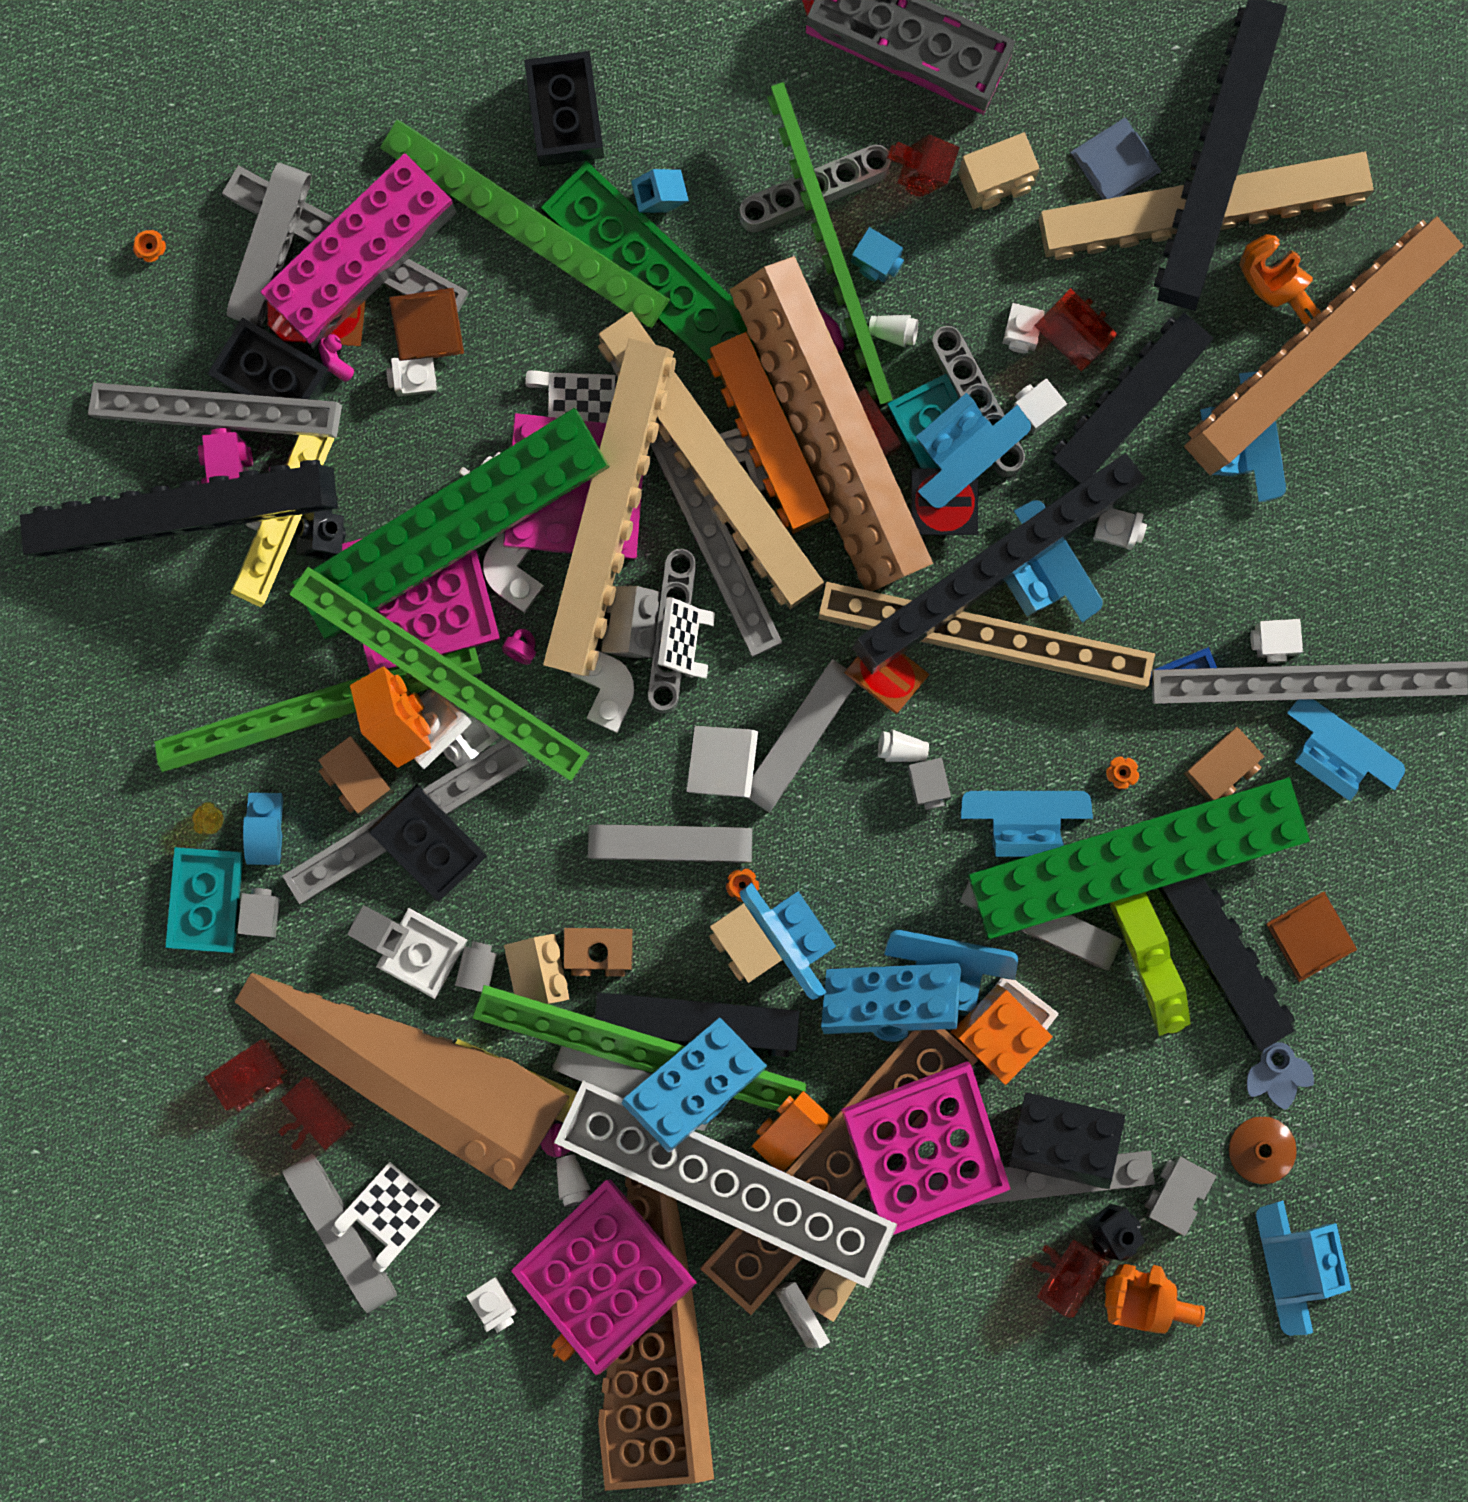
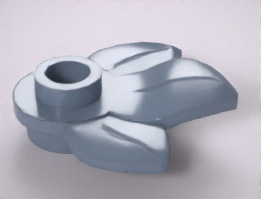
M1276 1042L1262 1051L1261 1061L1249 1070L1246 1083L1247 1091L1251 1097L1267 1092L1269 1098L1277 1106L1286 1110L1295 1099L1297 1086L1309 1087L1314 1085L1313 1071L1306 1061L1295 1057L1293 1050L1288 1045ZM1277 1052L1283 1057L1282 1063L1278 1066L1272 1063V1056Z

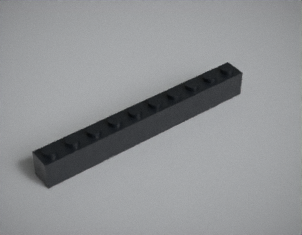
M1248 0L1246 8L1239 6L1234 26L1239 27L1237 36L1230 35L1225 54L1231 57L1228 65L1221 64L1216 82L1222 84L1220 93L1213 92L1207 111L1213 113L1211 122L1204 121L1199 141H1203L1204 145L1202 151L1195 150L1190 170L1195 171L1193 181L1189 179L1185 181L1181 199L1186 200L1184 210L1177 208L1172 228L1178 230L1175 239L1168 238L1163 254L1164 258H1168L1166 269L1159 267L1154 287L1160 288L1158 301L1194 311L1197 309L1287 10L1286 5L1267 0Z
M1124 453L857 638L852 647L870 673L874 674L1137 491L1146 480L1127 453Z
M320 460L301 461L298 468L290 469L289 465H277L269 467V472L260 474L257 470L239 472V478L229 479V476H213L209 478V483L199 484V481L180 482L179 488L170 489L169 486H155L149 488V493L140 494L139 491L121 492L120 498L111 499L110 496H97L90 498L91 503L82 504L81 501H68L61 503L62 508L53 509L52 506L32 508L33 513L20 515L23 555L43 558L337 509L334 468L321 465Z

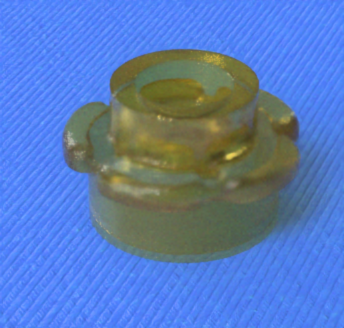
M211 802L203 803L193 813V829L199 834L203 832L214 834L223 824L222 812L217 807H214L215 805Z

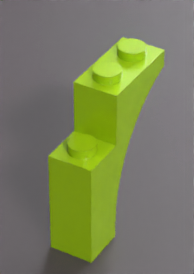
M1146 892L1109 903L1135 964L1159 1036L1166 1033H1177L1185 1026L1191 1025L1186 989L1172 962L1169 941Z

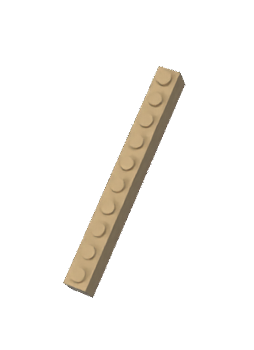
M1366 152L1237 175L1220 230L1233 228L1236 226V222L1249 220V224H1258L1269 220L1268 216L1281 214V218H1291L1300 215L1301 210L1313 208L1314 212H1323L1332 209L1333 204L1345 202L1346 206H1356L1366 202L1365 199L1374 190ZM1184 185L1041 211L1038 220L1046 257L1055 256L1056 260L1073 257L1075 255L1074 252L1087 250L1088 254H1095L1107 250V246L1119 244L1120 248H1127L1138 245L1139 240L1152 238L1153 242H1160L1172 238L1171 234H1176L1178 230L1172 228L1177 208L1184 210L1186 203L1185 199H1181Z
M632 311L599 333L601 344L598 346V349L608 363L614 360L620 370L629 338L655 345ZM674 372L671 378L667 377L664 388L667 391L666 404L663 410L658 411L656 418L659 424L658 434L665 443L671 441L675 446L677 452L674 453V456L684 470L690 468L697 477L693 483L703 497L709 495L716 506L712 509L721 523L724 525L728 522L735 531L731 536L740 550L743 552L748 549L755 560L751 562V565L762 579L767 576L774 586L770 591L776 601L781 606L786 603L791 610L821 589L824 581Z
M631 338L628 339L600 446V451L610 467L591 480L543 663L545 666L582 676H589L590 670L594 671L599 658V652L595 651L598 639L603 638L607 628V619H604L607 605H612L615 598L616 587L613 586L615 574L621 572L624 564V554L621 551L624 540H629L633 529V522L630 521L633 508L638 507L641 499L642 490L638 488L641 475L645 476L650 465V456H647L650 442H655L659 430V424L655 423L658 411L664 409L667 400V391L664 390L667 377H672L675 370L676 358H673L674 352L666 347Z
M826 582L818 619L870 630L912 600ZM961 612L920 641L1139 690H1144L1149 685L1155 653L967 612Z

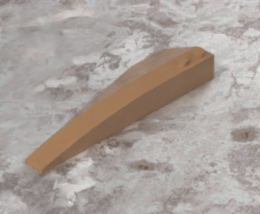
M254 973L250 974L235 1003L355 1091L510 1190L513 1189L570 1097L512 1060L503 1057L499 1059L485 1054L483 1050L474 1047L467 1048L452 1043L453 1040L441 1036L437 1038L423 1033V1030L373 1013L366 1014L354 1010L355 1007L343 1003L339 1005L322 999L323 996L311 992L307 994L293 989V986Z
M626 1176L625 1186L628 1187V1201L689 1273L676 1199ZM691 1288L607 1367V1376L603 1378L602 1393H604L603 1409H599L598 1418L605 1491L693 1484L714 1479L701 1352Z

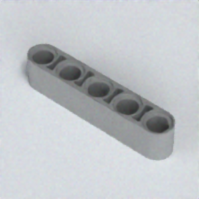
M877 144L871 145L815 168L814 172L818 183L824 188L822 195L825 204L885 179L889 173L891 155L887 148ZM874 157L880 158L884 162V166L881 169H872L868 166L867 161ZM841 170H848L852 172L854 179L850 182H842L838 179L837 173ZM791 178L745 198L740 206V222L743 228L749 232H760L808 212L805 211L800 192L805 191L801 178L796 180ZM782 195H787L793 199L794 203L784 208L776 203V199ZM750 208H758L764 215L759 220H751L745 213Z
M278 163L275 166L228 303L227 317L238 321L243 317L258 327H261L268 308L267 302L260 291L282 271L312 179L310 173L283 163Z
M943 326L936 330L931 342V352L943 375L947 374L959 399L965 393L970 397L975 394L981 395L986 401V406L980 409L981 413L990 423H997L1005 415L961 333L952 326ZM949 337L954 341L955 348L945 351L938 346L937 341L940 338ZM957 366H965L969 369L971 376L965 380L958 379L954 375L953 369ZM1019 441L1007 451L1016 456L1017 464L1015 466L1007 467L1003 465L1000 458L992 464L994 470L999 475L1011 477L1020 471L1025 461V453Z
M685 549L672 551L667 556L665 562L648 691L651 707L656 712L662 714L669 713L676 708L680 694L682 673L675 670L667 673L663 672L658 667L668 595L673 591H681L686 596L685 603L691 605L696 572L695 558L693 554ZM678 558H684L690 563L689 570L683 574L676 573L671 568L673 561ZM668 689L672 692L673 699L668 705L661 706L655 702L654 695L658 690Z
M833 659L752 778L751 794L748 799L769 813L857 684L844 673L847 668Z
M589 825L588 859L751 863L753 829L734 827Z
M968 881L959 902L979 911L970 882ZM1072 915L1019 930L1106 971L1110 970L1123 941Z
M561 1046L553 1065L556 1071L581 1082L584 1080L623 1099L653 1074ZM708 1123L706 1125L702 1124L697 1129L705 1131Z
M311 1153L285 1169L283 1175L364 1311L368 1314L396 1297V1290L385 1271L380 1273L373 1268L372 1264L376 1260V1256L357 1224L354 1222L342 1237L336 1236L331 1231L335 1221L347 1208L317 1158Z

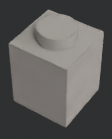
M942 758L910 764L907 768L916 806L924 805L925 810L945 806L943 800H948L951 795Z
M252 888L251 894L242 893L237 934L276 938L280 898L271 896L272 890Z
M363 905L359 914L354 918L347 935L371 949L394 959L409 929Z

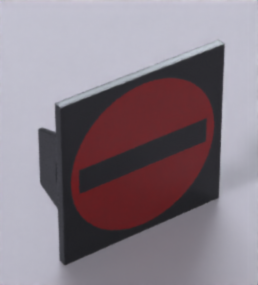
M911 468V513L920 535H978V477L945 506L934 508L918 493V490L936 476L941 469Z

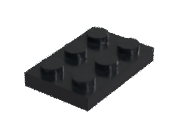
M418 784L368 829L369 833L438 902L487 857L486 853Z

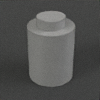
M473 941L471 947L464 946L455 986L480 992L483 985L490 986L497 957L496 953L491 952V945Z

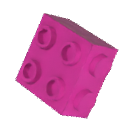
M217 428L211 430L210 435H202L203 445L198 446L200 465L205 467L206 478L201 479V484L209 483V478L213 476H229V479L239 478V472L248 471V467L253 466L251 447H247L246 441H243L236 432H231L230 428Z

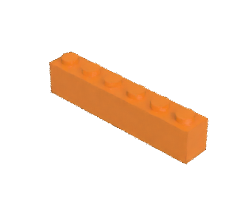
M747 332L711 347V358L707 360L708 366L714 378L720 376L725 388L720 390L727 407L734 406L739 418L734 420L741 437L748 436L753 448L748 450L749 455L756 468L762 466L767 477L762 480V483L769 498L775 496L780 505L776 513L785 528L789 526L792 534L829 518L830 512Z

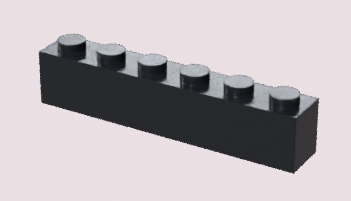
M1183 312L1178 319H1175L1173 316L1169 318L1159 330L1163 336L1157 343L1154 344L1150 340L1138 354L1141 361L1134 368L1128 365L1117 377L1116 380L1120 383L1112 393L1107 389L1094 403L1098 407L1091 417L1084 414L1072 428L1077 433L1068 442L1063 438L1052 450L1051 454L1054 456V459L1050 466L1074 487H1077L1099 470L1214 339L1186 313Z
M1207 873L1157 888L1253 1049L1261 1052L1293 1033L1295 1029L1292 1023L1295 1022L1292 1013L1285 1004L1279 1005L1274 996L1277 993L1275 985L1267 975L1264 977L1261 975L1256 966L1260 964L1257 955L1250 946L1245 948L1239 938L1242 935L1239 925L1233 917L1228 919L1222 910L1225 903L1221 895L1215 888L1210 890L1204 878L1208 877Z
M597 992L595 1019L686 1046L688 1042H691L718 1018H721L754 1053L755 1048L769 1049V1056L788 1057L789 1051H796L800 1011Z

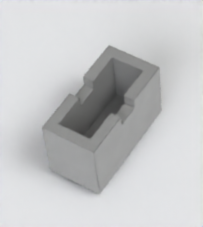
M615 586L614 601L611 606L607 605L606 613L611 614L610 623L603 636L601 652L625 658H653L661 592L639 586Z
M1176 1156L1174 1161L1168 1159L1160 1174L1164 1181L1158 1191L1155 1189L1151 1191L1144 1207L1148 1209L1147 1217L1186 1236L1198 1213L1192 1208L1197 1198L1205 1199L1216 1175L1181 1156Z

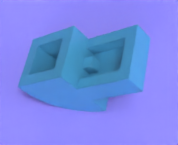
M248 793L247 814L244 817L243 826L244 856L247 865H280L282 793Z

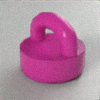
M518 629L512 637H507L502 646V651L518 663L531 664L536 655L534 650L535 638L527 629ZM524 637L527 640V644L520 639Z
M553 1124L541 1143L544 1152L552 1157H562L570 1152V1150L554 1143L563 1124Z

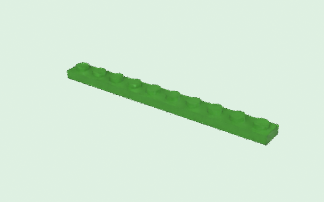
M782 82L771 86L772 95L767 97L772 115L779 114L783 127L778 128L779 136L783 147L790 146L794 159L789 160L790 168L794 179L801 178L805 191L800 192L801 200L805 211L812 210L816 222L810 224L817 243L823 241L827 253L821 256L828 275L834 273L838 286L832 287L838 306L845 305L848 318L843 319L848 336L849 338L856 337L859 349L854 350L859 368L860 370L867 369L870 381L865 382L869 397L871 401L877 399L879 405L891 402L893 399L785 84Z
M395 121L380 149L397 160L406 153L443 191L625 312L629 313L632 311L640 322L649 328H653L670 299L402 121Z
M306 568L289 595L568 780L572 781L590 754L312 568Z
M475 646L443 654L444 657L471 675L482 673ZM399 667L388 669L394 676L397 674L402 678L406 688L411 693L430 689V687ZM365 676L154 741L157 763L161 772H165L354 713L356 709L350 685Z
M483 985L472 1018L650 1073L656 1072L685 1047L487 985ZM763 1071L733 1098L776 1111L789 1096L795 1100L802 1091L806 1092V1083Z

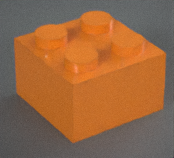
M382 666L350 685L361 734L397 768L431 749L428 738L431 731L422 714V711L425 709L424 704L417 693H411L406 688L404 681L399 675L396 674L394 676L385 666Z
M998 984L957 1025V1029H953L950 1032L1004 1085L1053 1037L1007 989Z

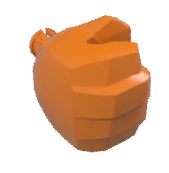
M1265 234L1247 244L1242 252L1239 266L1249 285L1259 298L1272 307H1278L1288 302L1300 318L1302 324H1307L1311 320L1304 311L1305 308L1309 310L1313 317L1321 313L1304 291L1312 282L1313 277L1298 267L1301 258L1296 252L1290 250L1279 263L1268 267L1265 265V261L1278 248L1280 240L1275 235Z
M1121 1264L1118 1265L1113 1276L1107 1278L1105 1285V1307L1107 1309L1108 1321L1111 1324L1165 1334L1168 1332L1172 1321L1191 1324L1196 1327H1201L1203 1323L1205 1307L1177 1301V1288L1174 1283L1166 1278L1161 1266L1153 1265L1150 1272L1144 1273L1136 1270V1266Z

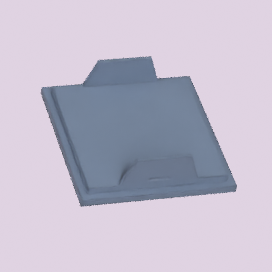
M1126 117L1070 152L1101 200L1124 196L1161 172L1138 133L1134 131Z

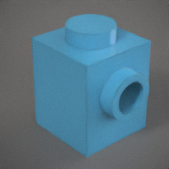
M652 169L631 181L639 212L667 213L689 201L681 170Z
M869 227L854 250L851 263L859 267V272L867 279L874 282L879 279L885 282L889 274L895 277L904 263V259L900 258L903 247Z

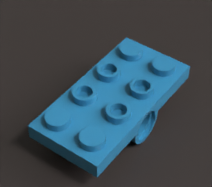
M959 963L826 969L825 990L827 993L824 994L821 1022L823 1033L874 1032L875 1036L881 1040L897 1042L904 1040L908 1036V1031L957 1029L961 978Z
M718 1018L629 1093L621 1104L669 1153L702 1124L706 1125L715 1118L735 1095L765 1070L767 1065L721 1018Z

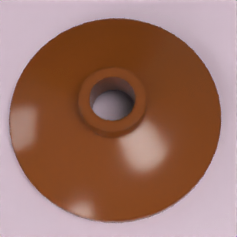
M1259 1116L1244 1121L1233 1132L1229 1142V1157L1234 1169L1244 1179L1256 1184H1270L1279 1181L1289 1173L1296 1159V1143L1291 1131L1282 1122L1274 1118ZM1263 1144H1267L1270 1147V1154L1267 1157H1262L1259 1154V1148Z

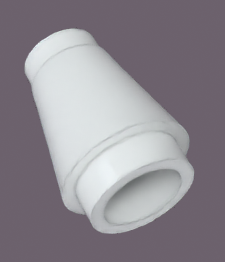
M911 315L871 316L869 332L871 336L906 347L907 345H915L919 322L918 319L911 318Z
M893 729L890 732L883 731L878 744V757L884 758L886 762H924L929 751L928 742Z
M575 1155L558 1158L556 1163L559 1200H563L564 1207L580 1205L589 1197V1192L592 1190Z

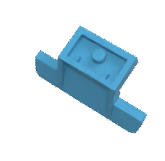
M1256 372L1239 373L1240 384ZM1216 407L1201 409L1202 420L1204 421L1211 415V411ZM1276 421L1234 460L1212 475L1236 476L1254 472L1259 502L1282 497L1286 492V482Z
M965 393L916 436L927 455L941 469L936 476L918 490V493L932 507L941 508L945 506L1029 433L1031 423L1018 404L997 423L992 425L983 416L975 401Z
M1034 500L1014 510V512L1023 524L1046 507L1042 502ZM1066 540L1006 581L1027 617L1050 606L1064 596L1067 597L1081 622L1088 620L1100 611L1103 606L1102 598Z
M1299 699L1287 711L1288 715L1312 731L1296 754L1295 762L1349 801L1358 792L1359 783L1367 772L1395 791L1405 773V767L1401 761L1314 699Z
M968 791L962 797L960 817L961 819H993V848L996 857H1028L1064 846L1060 835V819H1093L1091 797L1084 791Z
M752 883L744 887L739 893L742 901L806 995L812 1000L822 997L827 992L809 965L835 948L836 945L799 891L773 909H770Z
M903 930L891 932L884 953L886 956L915 961V965L959 963L961 978L958 1015L967 1016L977 1006L983 974L1015 980L1018 965V956L1012 951Z
M1284 1201L1262 1206L1256 1212V1219L1281 1329L1289 1336L1313 1333L1306 1301L1326 1299L1351 1290L1337 1224H1326L1306 1231L1291 1233Z

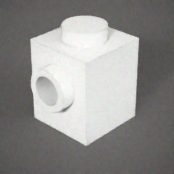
M1046 378L1034 388L1031 384L1023 388L1015 396L1018 401L1015 402L1013 408L1018 404L1031 423L1030 431L1034 434L1064 411L1067 403Z
M1300 619L1260 621L1257 623L1255 630H1251L1250 634L1252 650H1257V658H1267V663L1287 662V656H1298L1301 654L1303 648Z

